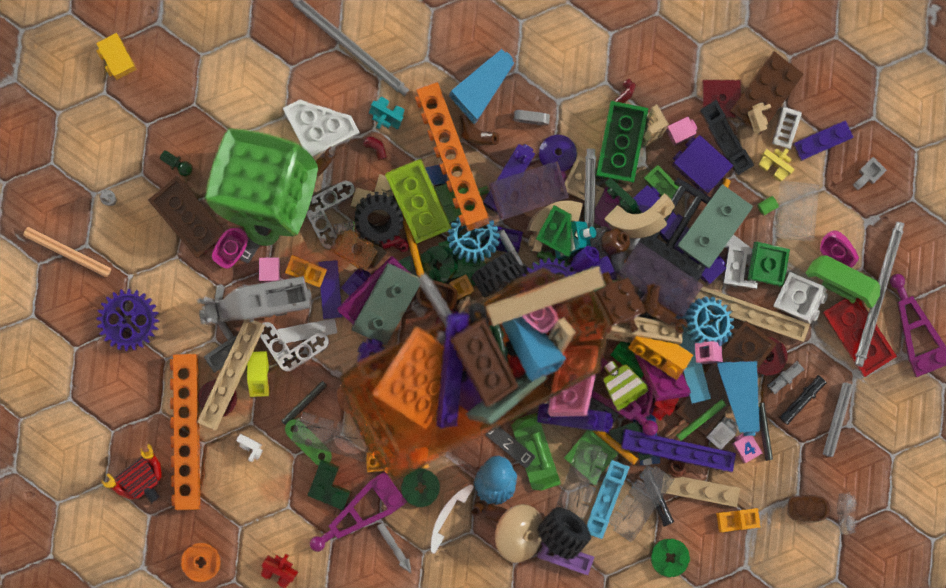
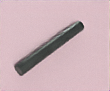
M322 380L281 422L286 426L289 421L293 420L327 387L325 382Z
M763 402L759 403V422L765 461L773 460L765 404Z

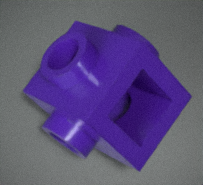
M367 338L366 342L362 341L357 350L359 352L357 362L375 371L379 363L382 364L387 355L383 343L375 338L373 340Z

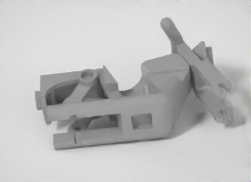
M302 276L250 286L244 284L243 287L236 288L226 295L224 299H222L224 286L219 284L216 288L215 299L209 297L197 299L198 303L205 304V306H202V310H199L201 323L204 325L218 324L227 340L234 336L225 322L248 319L250 322H253L254 318L265 316L271 318L273 315L282 316L286 315L287 312L309 309L311 292L310 289H307L304 277Z

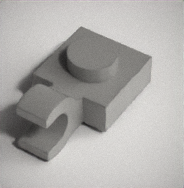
M872 157L859 170L862 176L853 186L859 190L867 181L874 184L887 170Z

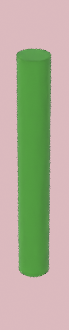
M721 399L676 435L680 441L726 406L724 401Z

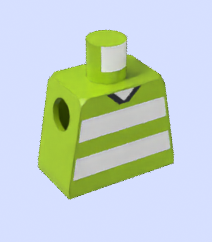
M614 361L604 367L609 375L603 380L617 411H620L649 391L646 384L627 365L618 368Z

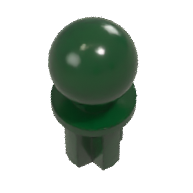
M164 150L160 155V160L171 166L172 170L177 168L181 176L186 177L192 173V165L187 161L180 162V156L176 157L167 150Z

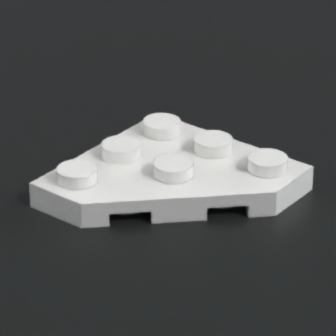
M298 100L283 108L302 147L313 157L325 152L330 146L333 148L360 134L350 115L310 104L303 100Z

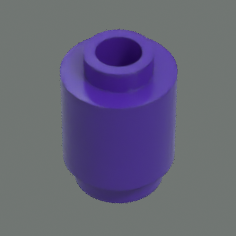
M586 246L573 257L571 261L573 269L578 273L588 270L599 261V252L594 247Z

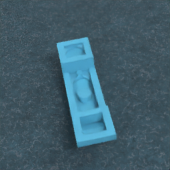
M611 460L587 522V527L592 536L603 539L616 500L629 471V466Z

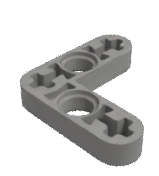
M342 181L313 196L310 203L315 205L319 203L317 199L320 198L325 207L321 208V205L315 207V212L309 210L306 214L321 244L327 250L335 249L339 240L324 211L354 195V185L349 181ZM344 185L351 187L350 193L346 194L344 192L340 194L341 199L338 200L334 190L337 189L340 192L343 190L342 186ZM328 193L333 194L335 197L334 202L331 204H327L324 201V196ZM324 219L327 223L326 227L318 229L316 227L317 220ZM331 229V232H328L330 238H335L333 245L325 244L327 239L324 234L320 236V233Z

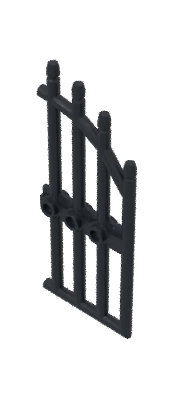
M677 178L674 183L678 186V189L671 199L676 207L685 191L695 197L667 244L657 239L661 230L651 236L640 238L635 247L640 251L623 279L629 277L631 281L646 255L656 260L637 291L640 300H642L648 290L647 286L653 282L662 265L672 270L659 293L658 301L661 304L679 275L687 279L689 282L678 300L664 305L677 315L706 267L701 263L698 264L691 260L690 255L686 252L682 254L673 249L701 201L708 204L711 200V197L680 178ZM672 212L664 218L666 222L669 219ZM647 312L637 316L642 318L653 319V316L649 315ZM598 319L594 327L597 329L602 328L606 320Z

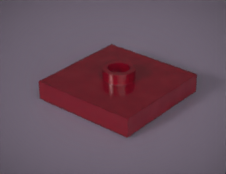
M703 80V107L717 100L726 115L725 118H737L730 113V110L741 96V80Z

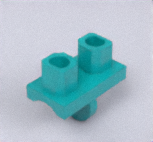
M384 97L373 101L369 114L373 116L372 120L378 122L376 128L380 130L382 126H385L389 129L392 126L398 130L401 126L405 110L400 106H396L393 111L388 109L389 101Z

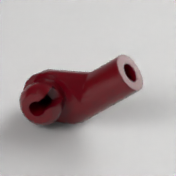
M368 136L363 140L365 148H372L376 151L378 160L387 158L382 141L373 136Z
M397 235L394 236L392 241L387 239L385 244L381 241L384 250L395 247L401 252H406L409 249L408 241Z

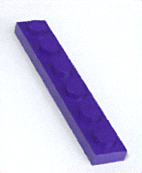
M464 312L448 314L436 424L439 428L457 426L463 364L450 338L467 328L469 315Z
M627 429L623 431L620 448L730 473L733 472L736 453L655 435L648 436L645 433Z

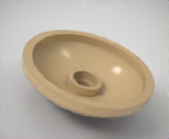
M525 504L515 505L509 508L500 518L496 528L495 542L499 553L506 560L516 563L524 562L530 559L539 549L542 539L538 535V526L543 520L535 508Z

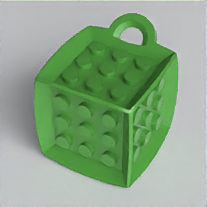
M229 128L221 141L213 162L205 199L216 214L244 227L245 232L253 242L262 246H270L280 236L298 235L312 199L318 166L313 156L297 143L265 133ZM254 225L271 229V232L267 236L260 235L255 230Z

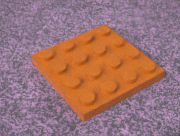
M415 327L372 394L424 429H427L438 412L444 346L418 327Z

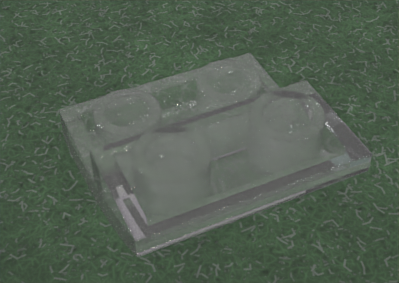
M850 492L840 493L837 501L838 523L841 534L845 535L855 533V527H857L854 517L849 515V513L856 511L855 506H857L854 495H850Z

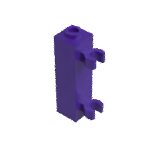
M518 144L484 200V206L498 214L501 213L507 200L535 156L530 146Z
M540 403L538 423L609 433V429L613 425V418L611 413L588 410L587 416H550L548 414L549 404Z

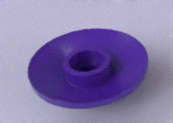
M552 135L546 138L540 146V161L549 171L559 170L564 172L570 169L576 161V146L571 139L564 135ZM560 149L562 154L557 156L555 150Z

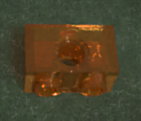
M350 229L348 231L341 230L330 251L359 270L367 271L378 252L373 248L374 244L365 239L364 241L357 238L359 235ZM354 244L358 247V251L355 254L351 250Z

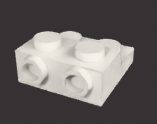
M790 272L775 301L774 308L811 324L812 320H817L820 313L818 308L821 303L824 304L826 302L828 293H826L827 290L824 286Z

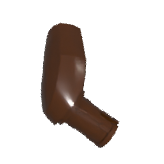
M465 114L459 116L463 128L461 136L465 141L478 145L498 144L499 134L481 131L474 127Z

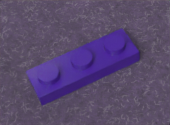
M845 120L795 142L793 146L800 161H803L854 137Z

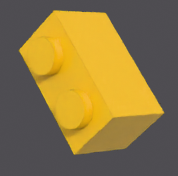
M117 33L96 43L99 48L96 52L101 60L105 59L107 63L105 69L110 77L114 76L118 80L137 70Z

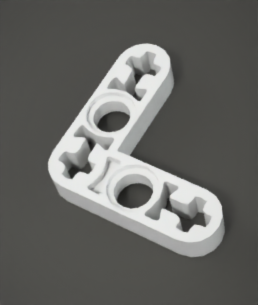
M262 323L266 327L272 328L270 333L273 337L276 334L278 338L272 339L269 344L267 340H270L267 334L263 335L261 333L260 337L281 369L286 372L295 370L325 350L329 345L328 337L323 333H317L290 350L272 323ZM317 337L325 338L324 346L317 345L314 347L317 351L313 353L308 343L311 341L313 345L317 342ZM275 342L283 344L281 352L273 351L272 345ZM302 347H307L310 351L309 356L306 358H302L299 355V350ZM295 352L296 357L301 361L297 363V360H294L291 363V368H289L288 366L284 367V359L287 358L291 360L292 358H294L292 353Z

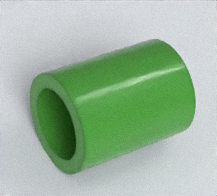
M771 196L757 204V207L764 216L777 209L779 205L776 199Z

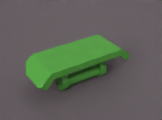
M827 255L819 256L812 261L806 271L808 277L816 276L824 280L822 286L850 300L849 302L853 304L859 298L865 302L868 308H873L880 297V285L876 280Z
M533 413L518 418L511 426L516 441L535 455V459L525 469L532 489L542 491L557 486L561 482L542 425L537 422L538 413Z

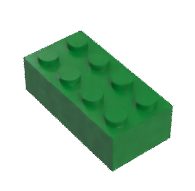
M615 101L610 102L595 179L607 181L611 178L616 183L630 186L634 184L649 108Z

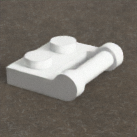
M728 246L723 284L757 289L758 283L756 281H744L747 255L752 256L753 249Z

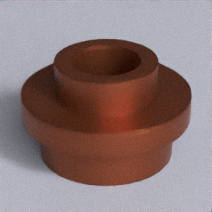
M670 460L667 464V471L672 477L679 478L685 474L686 465L683 462Z

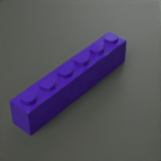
M648 185L645 186L634 197L641 213L649 210L660 199L659 192L653 186L651 188ZM672 212L666 222L667 225L659 233L666 242L669 241L683 218L680 214L676 215ZM687 226L684 229L681 236L679 237L675 246L673 247V249L677 250L682 254L684 253V251L677 246L688 232L689 228ZM690 256V259H691V260H693V261H695L696 263L700 264L697 260H695L693 257ZM718 256L711 267L705 269L700 278L708 286L726 269L724 266L726 263Z

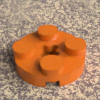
M196 543L190 546L183 553L181 559L182 570L188 578L196 582H205L215 577L221 566V558L217 549L207 543ZM200 557H203V560L206 561L203 568H199V564H196V560H199Z

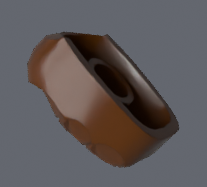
M432 280L449 310L453 309L457 301V290L453 286ZM420 284L415 293L417 300L421 305L435 309Z
M795 495L789 498L787 504L788 517L801 522L813 523L823 521L830 515L831 510L829 502L817 495Z

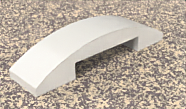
M469 485L455 494L441 511L432 533V553L435 554L444 538L438 532L457 499L465 503L474 487L473 485Z

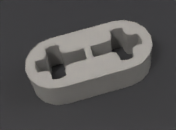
M525 110L514 111L513 121L549 125V114Z

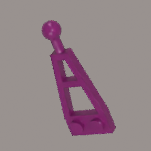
M901 274L892 275L890 285L897 289L901 301L897 302L908 360L915 377L946 366V346L914 297H908L904 288V276ZM910 304L920 320L908 324L905 305ZM924 325L938 348L915 357L910 330Z
M599 355L595 378L608 364L601 355ZM592 390L591 397L606 405L631 422L635 419L643 426V432L646 435L653 436L657 433V423L652 420L648 421L640 414L642 409L636 401L631 403L634 409L630 413L624 409L617 411L611 397L606 399Z
M384 471L371 480L329 525L331 530L321 537L316 536L311 539L310 548L315 552H320L324 549L325 543L334 536L339 539L382 519L402 507L407 501ZM373 488L388 509L363 521L353 507ZM350 512L358 524L340 532L336 526Z

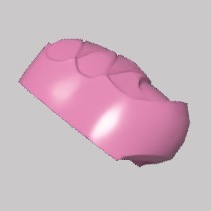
M551 305L522 315L531 326L541 333L550 331L558 321V316Z

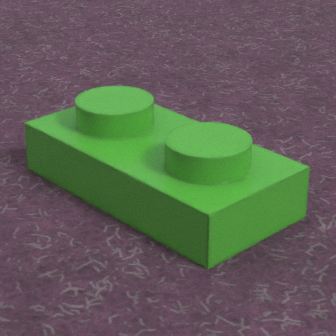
M659 165L643 178L651 187L653 186L659 192L660 197L666 194L672 199L678 189V186L674 184L675 182Z

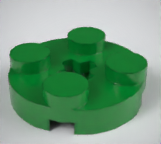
M663 539L653 547L651 552L653 568L657 573L666 577L681 575L685 572L690 562L689 551L679 540ZM667 553L675 554V561L673 563L665 561Z

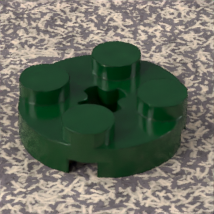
M433 246L421 254L423 271L429 279L448 283L453 279L454 273L458 270V261L456 255L450 252L447 247ZM437 260L439 263H442L440 270L436 267Z
M419 468L410 471L404 477L401 491L404 499L409 504L416 507H425L437 499L440 492V484L438 478L431 471ZM419 482H422V485H426V489L421 494L418 490H415Z

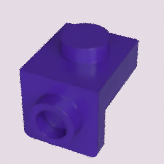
M360 267L350 276L341 289L350 296L371 274Z

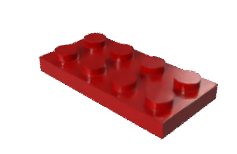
M844 298L822 312V314L855 363V355L858 351L869 312L859 298L855 300L854 304ZM877 325L874 329L867 359L864 361L863 367L857 366L863 377H866L897 357Z

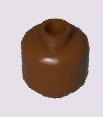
M618 228L612 229L602 236V247L610 255L620 254L629 248L630 237Z

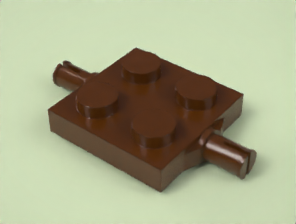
M608 271L603 273L602 278L606 286L597 290L594 294L612 327L627 323L632 333L637 332L639 329L634 319L644 314L646 309L629 277L620 281H613Z

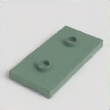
M722 184L677 247L709 269L753 206Z
M387 263L352 326V331L372 340L373 338L378 339L384 345H387L421 284L418 279L419 277Z
M525 373L515 378L519 386L490 407H485L481 401L468 411L466 415L471 420L492 424L545 381L546 376L531 381Z

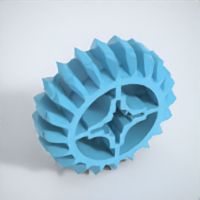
M459 217L456 218L457 223H451L452 229L448 230L450 236H448L447 240L451 242L449 248L454 249V255L459 254L460 260L466 257L467 263L470 259H473V263H477V258H479L483 262L484 256L490 258V252H496L495 247L499 245L497 240L499 239V234L496 233L498 227L493 226V220L489 221L488 225L482 226L481 229L466 231L467 233L459 239L458 234L466 226L462 227ZM470 234L477 237V240L470 239ZM489 236L488 243L481 248L480 242ZM466 246H470V247H472L474 250H471V249H468V248H465V247H466Z
M703 297L702 299H696L695 303H691L689 305L690 308L685 311L687 315L683 318L687 321V327L685 328H688L685 334L691 335L689 341L696 340V343L714 341L718 342L719 346L727 342V337L732 335L730 330L734 328L730 324L734 319L729 317L732 311H726L728 305L721 306L722 300L716 301L715 297ZM713 320L709 325L704 326L707 321ZM701 330L705 331V333H706L707 335H709L710 337H708V336H706L705 334H703V333L701 332Z

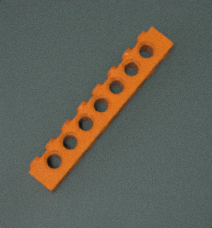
M438 82L416 89L418 96L415 97L418 108L422 107L424 113L421 114L424 125H429L430 130H427L430 141H434L436 147H433L436 157L441 158L442 164L439 165L442 174H447L448 181H446L449 192L453 191L455 198H452L455 209H460L461 215L458 217L462 227L466 226L467 231H471L488 225L489 218ZM431 104L437 105L434 109H429L428 106ZM436 121L443 122L440 126L434 125ZM444 137L449 138V141L446 143L440 142ZM450 154H453V155L456 156V157H455L454 159H452V160H449V159L446 158V157H447L448 155H450ZM456 171L462 172L458 177L452 175ZM462 188L468 189V192L465 194L459 193V190ZM468 205L475 207L472 211L465 210Z
M175 354L173 359H170V371H173V378H170V389L173 390L174 397L170 398V408L174 409V417H171L170 420L171 429H174V436H171V448H174V456H171V467H174L171 485L175 487V494L171 497L172 506H175V510L201 509L199 423L197 422L199 419V357L197 354ZM187 369L189 376L182 380L179 373L181 370ZM183 388L189 390V396L185 399L180 397V391ZM184 407L189 409V416L186 418L180 416V410ZM183 427H188L190 433L187 437L183 438L180 435V430ZM183 446H188L190 449V454L187 457H183L180 453ZM184 465L190 468L188 476L181 474V468ZM183 485L190 487V493L187 496L181 493Z

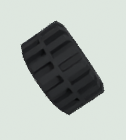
M374 192L375 195L371 196V193H369L367 198L363 197L360 200V204L358 203L356 206V230L358 233L360 232V236L363 239L366 237L370 243L373 240L375 244H379V241H383V244H385L387 239L392 241L394 235H399L400 229L403 226V214L397 200L395 201L392 195L388 197L385 192L382 195H379V192ZM375 210H384L390 215L389 221L382 226L371 224L367 217Z
M508 252L477 270L471 279L483 297H490L519 279L524 271L513 253Z
M557 507L552 509L538 526V535L542 539L543 544L561 558L574 559L591 540V533L585 522L566 508Z

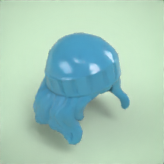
M493 456L480 467L474 480L475 490L478 492L477 495L480 497V500L486 501L487 504L494 503L495 505L506 502L513 497L515 492L517 474L509 460L505 457Z

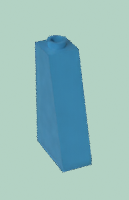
M502 49L451 90L449 94L451 100L473 124L479 120L514 64L512 56Z
M523 316L502 323L531 381L558 371L566 358L545 333H541L531 326Z
M757 361L717 363L739 432H744V436H756L755 432H760Z

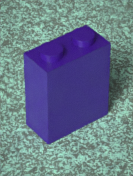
M699 135L696 139L692 137L686 143L688 148L684 152L680 150L674 156L673 160L675 162L672 166L699 191L707 195L733 165Z

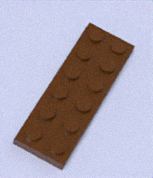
M745 321L722 351L723 362L757 361L758 369L777 343ZM713 363L705 373L711 399L692 404L689 394L676 412L691 424L722 399L726 406L697 428L706 436L730 406L717 363Z

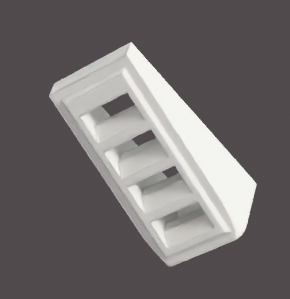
M782 106L772 144L791 149L802 112ZM789 114L795 116L794 120L789 119L785 115ZM783 121L792 123V127L782 125ZM781 128L791 131L790 135L780 132ZM778 137L788 138V142L779 140Z

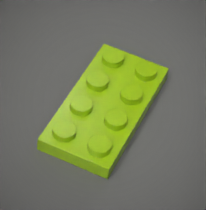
M421 159L385 173L416 244L452 229Z

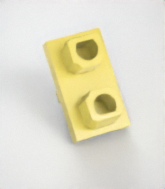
M776 148L773 153L766 149L761 155L762 159L758 167L767 172L771 165L775 166L777 171L773 177L779 182L794 171V168L788 165L792 160L786 155L789 151L788 149L781 152Z

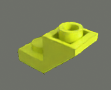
M267 351L253 352L247 363V383L250 397L269 396Z

